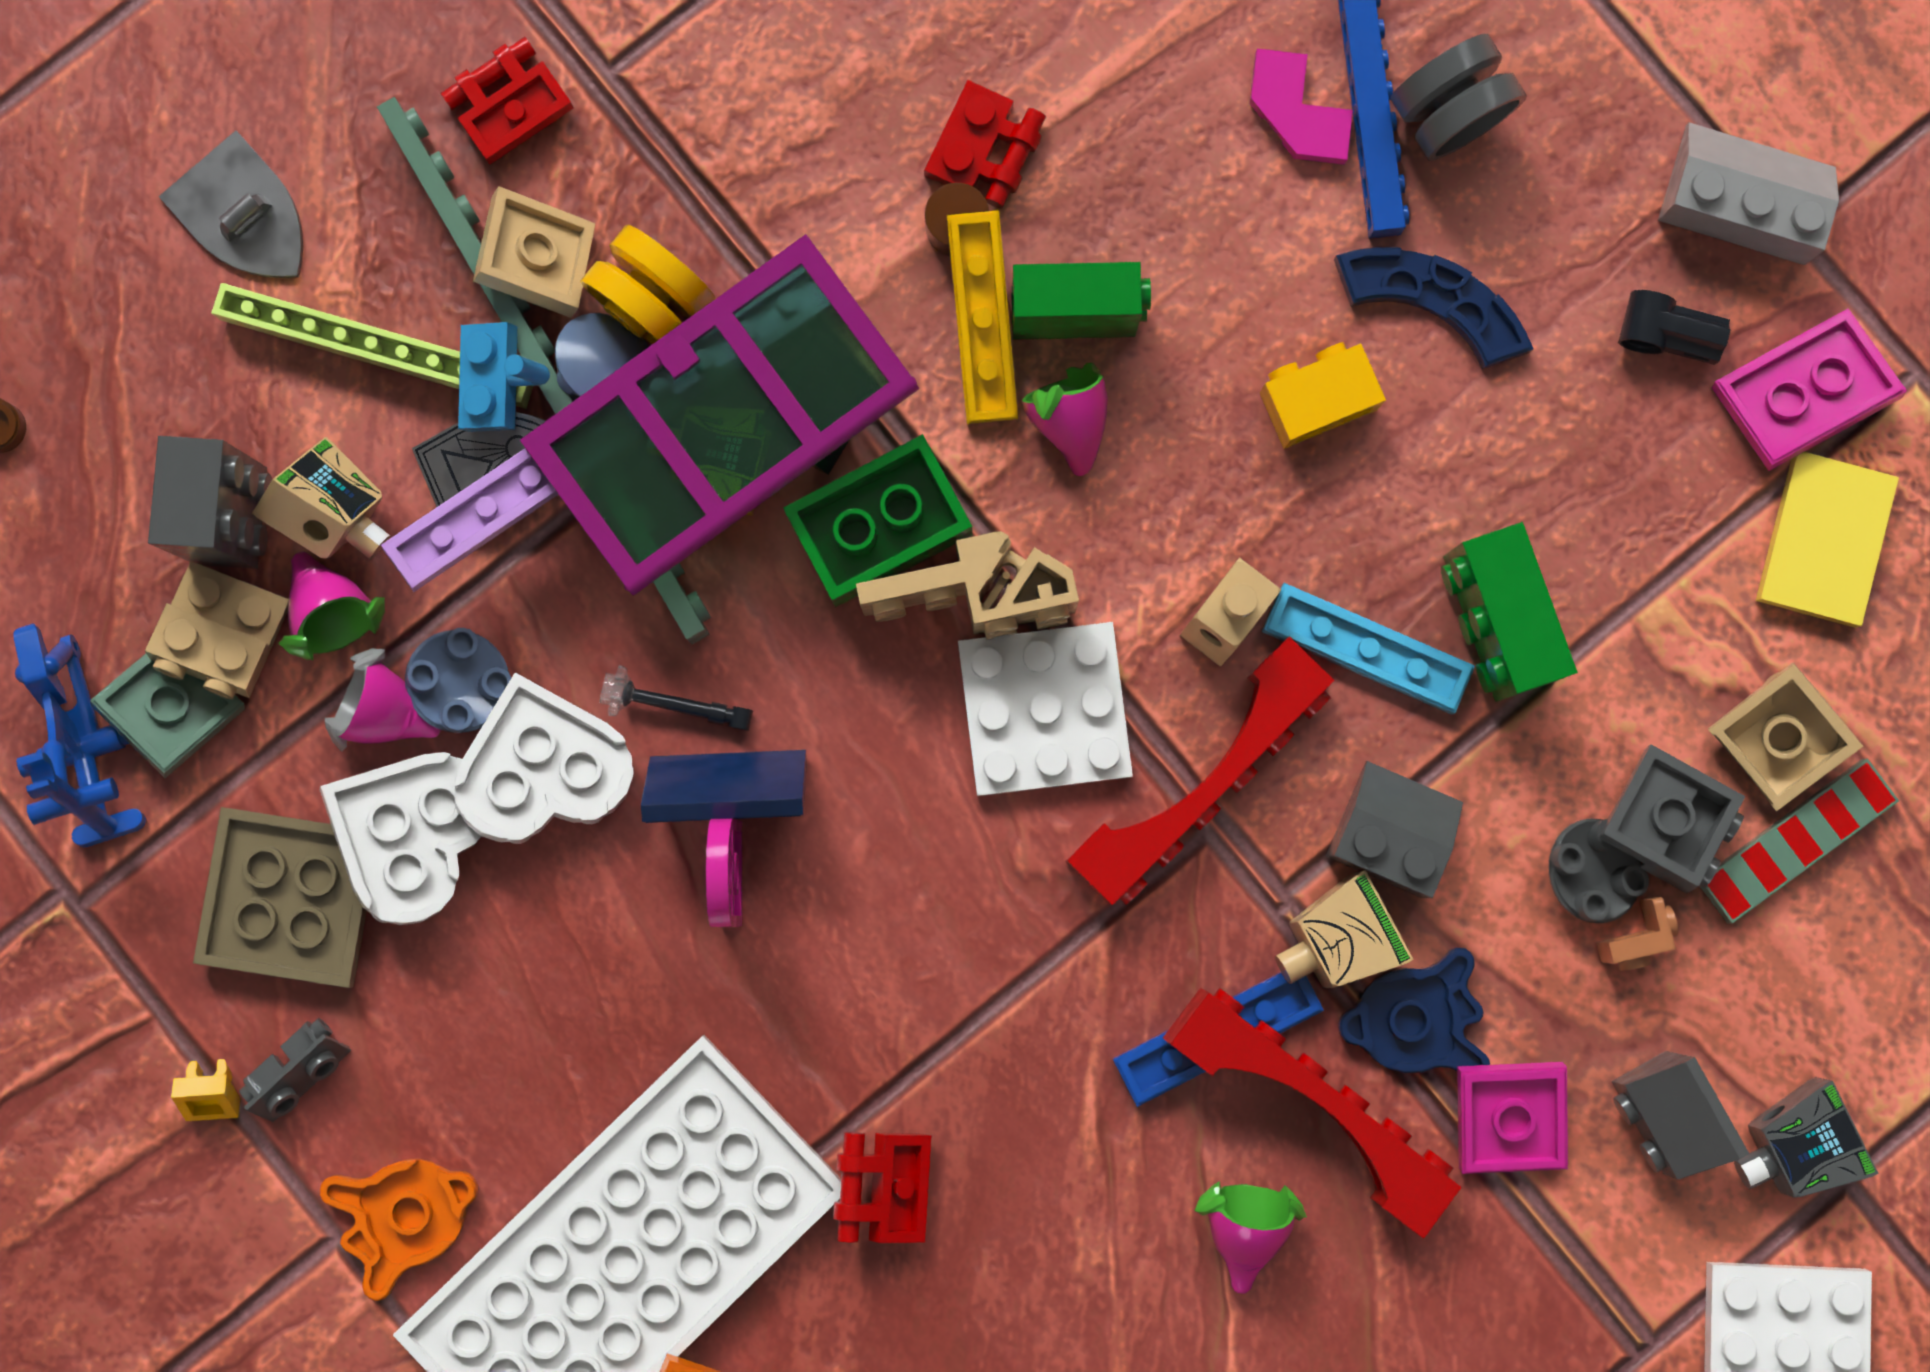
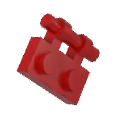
M523 37L510 47L503 44L492 52L495 57L471 73L467 69L454 77L457 81L440 93L451 110L470 100L474 107L459 116L458 120L489 165L574 109L571 101L543 61L526 72L521 67V64L536 55L535 50L526 37ZM507 74L512 82L487 98L482 90Z
M967 80L924 169V176L943 185L965 183L974 188L980 179L991 184L985 197L987 203L1002 209L1009 194L1017 191L1023 179L1019 173L1029 152H1035L1042 139L1039 131L1046 116L1034 108H1028L1021 124L1013 123L1008 120L1014 107L1013 100ZM998 138L1011 144L1001 165L988 161Z
M844 1132L843 1153L837 1154L836 1170L842 1171L840 1201L834 1202L833 1219L838 1220L837 1241L857 1243L859 1241L860 1222H870L869 1241L877 1243H925L932 1135L921 1133H875L874 1154H864L865 1133ZM863 1173H873L871 1203H861Z

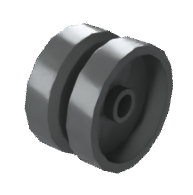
M1489 34L1477 35L1450 48L1412 74L1391 95V101L1404 122L1425 120L1418 128L1415 140L1428 161L1440 159L1471 143L1505 120L1527 98L1525 91L1513 73L1492 76L1502 61V55Z

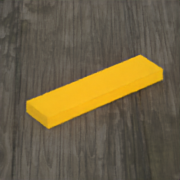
M999 210L946 215L966 423L974 424L1018 419Z

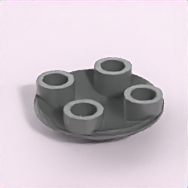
M1584 819L1569 825L1555 840L1549 857L1550 883L1558 901L1570 914L1589 923H1607L1622 917L1631 909L1638 896L1646 892L1649 885L1647 872L1640 868L1641 861L1598 838L1608 819Z

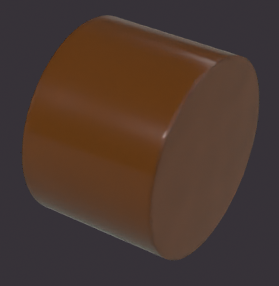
M950 183L938 188L930 196L925 208V227L927 237L937 251L950 256L946 215L989 211L987 201L980 191L965 183Z

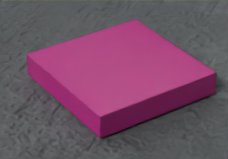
M1563 1062L1457 1066L1459 1169L1462 1174L1568 1169L1567 1066Z

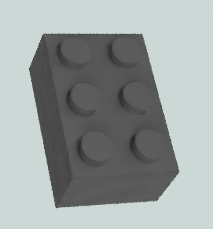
M158 435L148 544L200 565L258 569L259 556H264L267 550L268 532L267 527L262 525V520L258 519L252 512L272 481L271 475L267 474V467L224 440Z

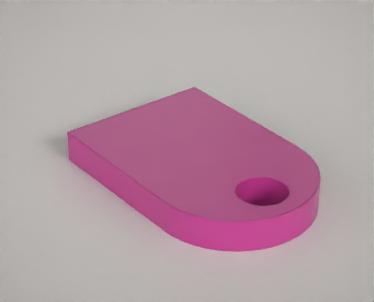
M710 819L706 850V898L710 927L742 926V822L736 819Z

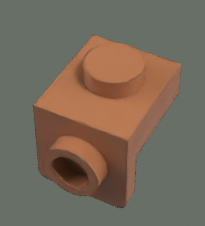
M1662 897L1640 899L1646 930L1596 942L1601 962L1618 963L1620 971L1631 970L1651 965L1649 955L1676 949L1673 937L1678 935V924L1671 906H1665Z

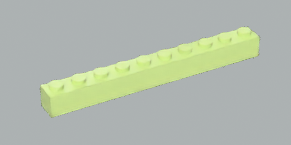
M225 283L220 284L211 313L221 321L459 389V351ZM534 385L516 386V406L527 409Z

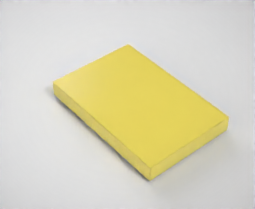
M1803 452L1792 458L1755 601L1854 628L1861 627L1899 477L1808 452Z

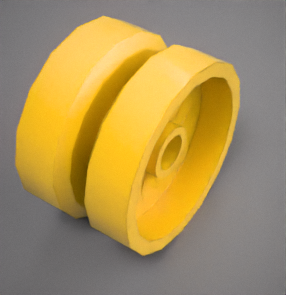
M625 225L609 245L615 260L629 274L609 262L596 261L580 280L582 286L603 306L608 314L639 338L643 337L651 345L682 323L667 306L681 315L690 318L716 299L708 286L684 263L654 239L631 225Z

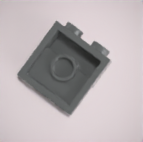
M1651 744L1644 750L1598 838L1641 861V869L1687 894L1699 887V885L1705 888L1713 879L1721 862L1714 856L1722 841L1729 843L1740 828L1744 815L1738 813V810L1746 796Z

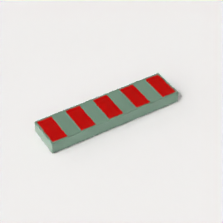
M1861 759L1722 861L1711 882L1705 888L1700 887L1726 923L1732 924L1895 805L1899 800L1868 759Z

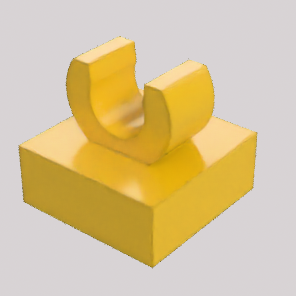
M218 1059L217 1070L213 1076H203V1070L199 1063L191 1061L186 1069V1077L173 1079L171 1098L185 1121L239 1117L241 1099L231 1083L232 1072L224 1059Z

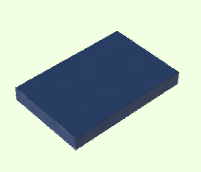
M806 750L650 756L641 801L642 822L658 823L710 819L795 817L804 815L807 774Z

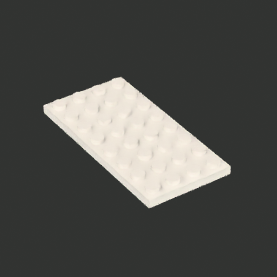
M703 1035L407 1320L393 1336L427 1372H660L667 1353L678 1357L834 1205V1202L840 1199L841 1178L717 1047Z

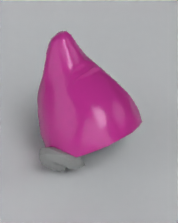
M371 648L349 658L355 663L353 664L355 669L353 677L335 717L324 718L326 730L332 742L341 752L347 747V741L382 743L407 738H434L440 733V729L431 726L417 714L413 708L412 699L407 692V688H405V682L381 663L385 658V649Z

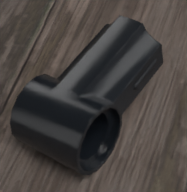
M1634 290L1630 293L1618 341L1620 346L1644 354L1668 352L1712 365L1720 361L1731 331L1729 326L1730 319L1678 306L1674 298L1660 292Z

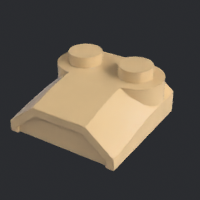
M1791 663L1781 672L1770 676L1763 686L1708 728L1711 734L1727 749L1757 785L1776 811L1863 747L1861 742L1794 663Z

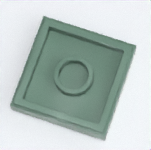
M145 654L93 697L90 703L164 778H167L243 712L245 706L236 695L231 700L207 691L203 688L205 681L185 674L183 680H178L152 668L155 661L150 660L147 654Z

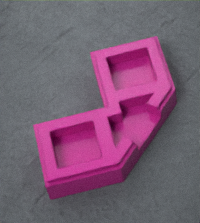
M1257 48L1254 58L1249 104L1261 119L1264 118L1294 159L1345 165L1348 158L1353 110L1302 104L1308 54Z

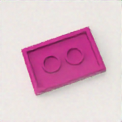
M1849 308L1716 380L1712 386L1713 391L1768 471L1898 401L1907 392Z

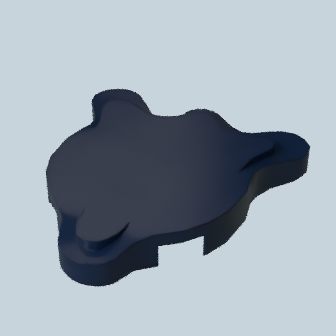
M1453 948L1437 963L1429 967L1420 969L1401 968L1387 971L1375 978L1366 987L1356 1005L1341 1015L1338 1022V1031L1341 1038L1349 1044L1360 1046L1379 1064L1401 1073H1423L1439 1067L1450 1068L1457 1072V1066L1490 1065L1487 1055L1468 1041L1463 1033L1467 1025L1479 1022L1484 1014L1482 1006L1470 994L1467 988L1468 979L1475 967L1473 955L1465 948Z

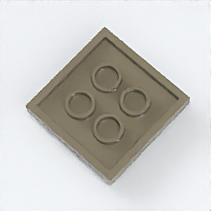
M221 807L193 964L345 988L354 987L367 910L362 907L352 889L331 824Z

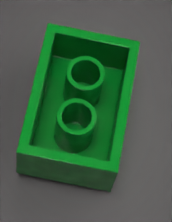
M923 434L783 507L789 522L835 608L858 596L857 583L898 575L955 545L956 540L972 536V524Z
M1523 522L1462 542L1443 556L1446 564L1441 566L1444 585L1451 596L1456 594L1463 611V614L1458 616L1462 635L1467 644H1475L1481 663L1476 664L1479 682L1486 694L1492 692L1495 702L1578 673Z

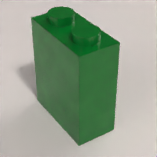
M1141 262L1013 264L1011 286L1012 340L1135 337L1139 322H1147V310L1151 309L1150 278H1141Z

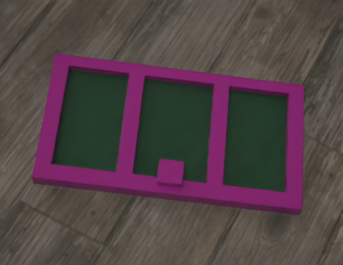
M805 234L520 439V442L621 579L624 589L634 596L919 390L916 379L909 374L810 238Z

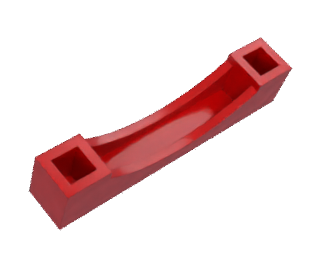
M1290 636L1247 677L1254 684V689L1245 720L1231 747L1206 779L1175 805L1146 821L1116 830H1111L1103 823L1065 861L1109 905L1113 906L1118 899L1125 905L1130 903L1148 884L1142 875L1155 862L1164 868L1184 848L1185 845L1179 838L1193 824L1199 831L1205 827L1222 809L1215 801L1229 787L1235 793H1238L1258 773V770L1252 764L1263 752L1267 750L1274 756L1295 735L1288 727L1302 713L1308 719H1311L1331 699V696L1325 690L1335 680Z
M1200 988L1164 1035L1163 1039L1212 1077L1219 1068L1252 1072L1288 1085L1314 1101L1343 1129L1362 1156L1376 1188L1370 1198L1424 1239L1462 1188L1448 1177L1454 1168L1429 1149L1421 1156L1410 1148L1407 1143L1412 1135L1388 1117H1385L1381 1124L1365 1113L1370 1103L1345 1084L1339 1092L1327 1084L1323 1079L1328 1074V1071L1305 1053H1302L1297 1060L1281 1048L1287 1039L1261 1020L1256 1027H1253L1239 1016L1245 1007L1221 988L1214 995Z

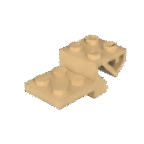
M1001 531L956 540L958 562L856 584L864 616L874 614L876 622L906 616V607L924 603L927 611L948 608L957 605V596L965 595L973 633L975 635L985 632L986 640L1002 635L1017 634V625L1036 621L1037 629H1046L1068 623L1067 618L1070 617L1069 614L1075 613L1079 598L1072 569L1035 547L1025 560L1010 550L1011 542L1009 536ZM1012 566L1016 570L1017 575L1011 584L1008 583L1005 594L994 609H990L1009 581L1010 573L1007 571L1003 572L993 588L995 578L1002 567ZM991 588H993V590L985 600L984 604L981 603V600L983 599L984 595Z

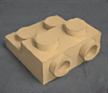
M190 561L171 605L166 603L145 652L150 660L155 661L152 668L166 676L183 680L185 674L204 680V689L223 698L232 700L235 693L250 698L288 613L289 599Z

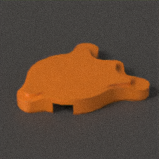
M422 1159L398 1161L383 1167L374 1175L366 1178L332 1175L324 1179L320 1186V1196L324 1203L350 1213L355 1218L354 1226L343 1233L340 1244L346 1252L360 1259L364 1264L365 1272L362 1288L364 1294L374 1301L383 1300L389 1296L398 1279L408 1269L427 1264L444 1254L455 1243L462 1230L467 1209L478 1195L477 1181L470 1173L466 1171H450L434 1162Z

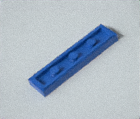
M1279 972L1233 996L1234 999L1245 1007L1239 1016L1253 1027H1256L1262 1020L1278 1033H1282L1324 1011L1307 976L1289 984L1282 973ZM1167 1031L1112 1058L1137 1107L1206 1072L1163 1039Z

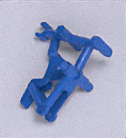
M34 623L16 629L13 637L19 665L15 670V677L26 686L45 710L48 730V742L43 747L38 748L35 753L19 757L16 760L21 776L24 778L31 776L33 784L26 786L30 797L33 799L45 795L49 797L27 805L30 821L33 825L70 813L85 823L76 827L72 832L73 842L83 848L139 831L145 826L146 817L138 809H128L113 815L107 814L105 802L118 798L119 791L113 778L100 781L95 757L123 749L129 743L111 725L99 728L94 708L90 703L91 697L80 663L81 652L76 638L72 634L61 637L60 642L48 653L41 630ZM67 664L77 703L73 709L64 712L60 705L67 703L64 687L57 673ZM71 765L75 767L79 786L77 789L68 784L66 767Z

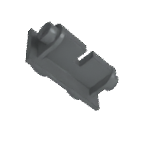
M318 1018L313 1023L305 1022L296 1033L280 1046L290 1060L285 1066L278 1056L272 1054L250 1075L243 1079L245 1086L239 1092L248 1102L244 1106L245 1110L274 1122L279 1117L291 1112L297 1106L299 1098L318 1081L330 1076L337 1069L339 1062L352 1050L349 1046L329 1037L333 1031L322 1019Z

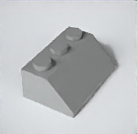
M1688 122L1683 133L1658 221L1806 265L1826 248L1839 203L1836 167Z

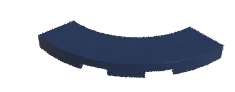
M1375 247L1354 250L1336 255L1334 258L1351 307L1373 302H1396L1426 310L1451 325L1464 338L1477 357L1481 369L1526 355L1534 350L1524 327L1505 300L1499 294L1495 295L1485 284L1472 276L1471 271L1437 255L1429 256L1418 252L1405 251L1398 247Z

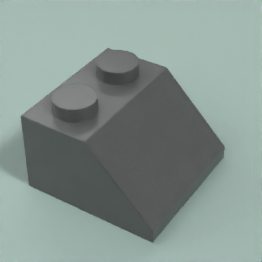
M1366 761L1326 857L1357 871L1366 870L1369 876L1417 897L1433 898L1453 851L1463 802Z
M1665 1051L1612 1081L1619 1094L1613 1098L1615 1106L1629 1126L1634 1123L1636 1124L1645 1142L1639 1145L1640 1150L1654 1172L1657 1173L1662 1170L1664 1175L1679 1180L1739 1160L1749 1154L1695 1057Z

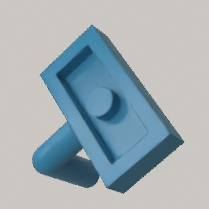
M508 322L461 325L458 429L467 432L515 430L516 386L543 385L549 380L550 371L545 365L517 355L516 325Z

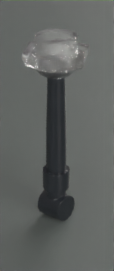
M622 665L618 666L616 675L610 673L605 675L599 703L609 705L608 716H616L620 710L634 701L708 719L710 723L719 725L727 723L729 724L728 727L749 731L753 710L733 706V709L721 703L712 702V704L636 689L627 673L628 669Z

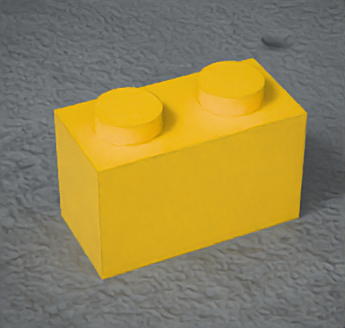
M1344 342L1338 343L1318 352L1315 355L1317 359L1315 363L1299 369L1297 363L1293 362L1268 374L1270 381L1264 384L1260 391V396L1283 449L1377 411L1386 401L1361 343L1346 349Z

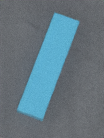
M1282 584L1280 588L1282 590L1276 597L1262 629L1263 633L1282 641L1290 636L1303 650L1451 715L1456 713L1475 665L1291 585Z

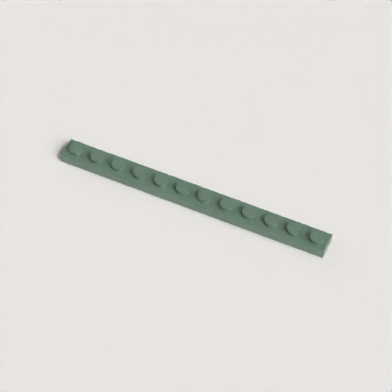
M393 97L377 106L472 272L475 274L481 241L472 226L480 222V219L465 194L455 198L447 184L455 176L440 151L430 155L422 139L430 134L415 108L413 107L405 112L397 99ZM481 285L500 320L517 326V349L521 356L543 364L549 369V380L545 384L539 385L554 413H558L579 398L577 395H570L564 392L559 387L557 371L549 359V356L555 354V348L541 325L533 330L523 314L531 309L529 303ZM617 457L611 462L607 461L590 474L642 562L659 549L651 533L660 528L644 502L637 506L634 505L626 491V488L632 486L633 482ZM679 563L653 583L685 638L693 645L710 635L703 622L710 619L711 616L696 591L689 595L684 591L677 579L685 574L683 567Z

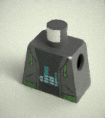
M1818 1077L1808 1080L1751 1121L1748 1129L1758 1149L1734 1161L1740 1179L1749 1190L1773 1179L1781 1193L1794 1198L1879 1174L1834 1082Z

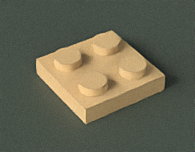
M498 186L491 198L473 282L571 318L579 308L583 288L580 280L586 273L595 223Z

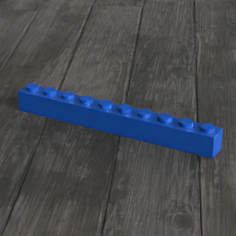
M1338 0L1368 237L1372 239L1399 236L1406 225L1409 224L1408 206L1402 203L1401 194L1405 193V179L1403 174H1399L1397 165L1398 162H1401V148L1399 143L1394 142L1393 131L1397 130L1396 113L1390 111L1389 104L1393 94V87L1391 81H1386L1385 69L1389 67V57L1387 50H1382L1381 39L1385 36L1383 19H1378L1377 13L1381 0Z

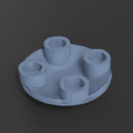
M589 313L578 316L564 326L556 341L555 360L558 368V385L564 392L580 397L647 349L648 345L643 337L639 338L631 333L611 315Z
M456 628L434 634L416 648L406 667L405 688H407V692L411 697L413 708L424 721L446 732L465 733L482 728L512 677L509 674L503 656L491 642L475 634L470 629Z

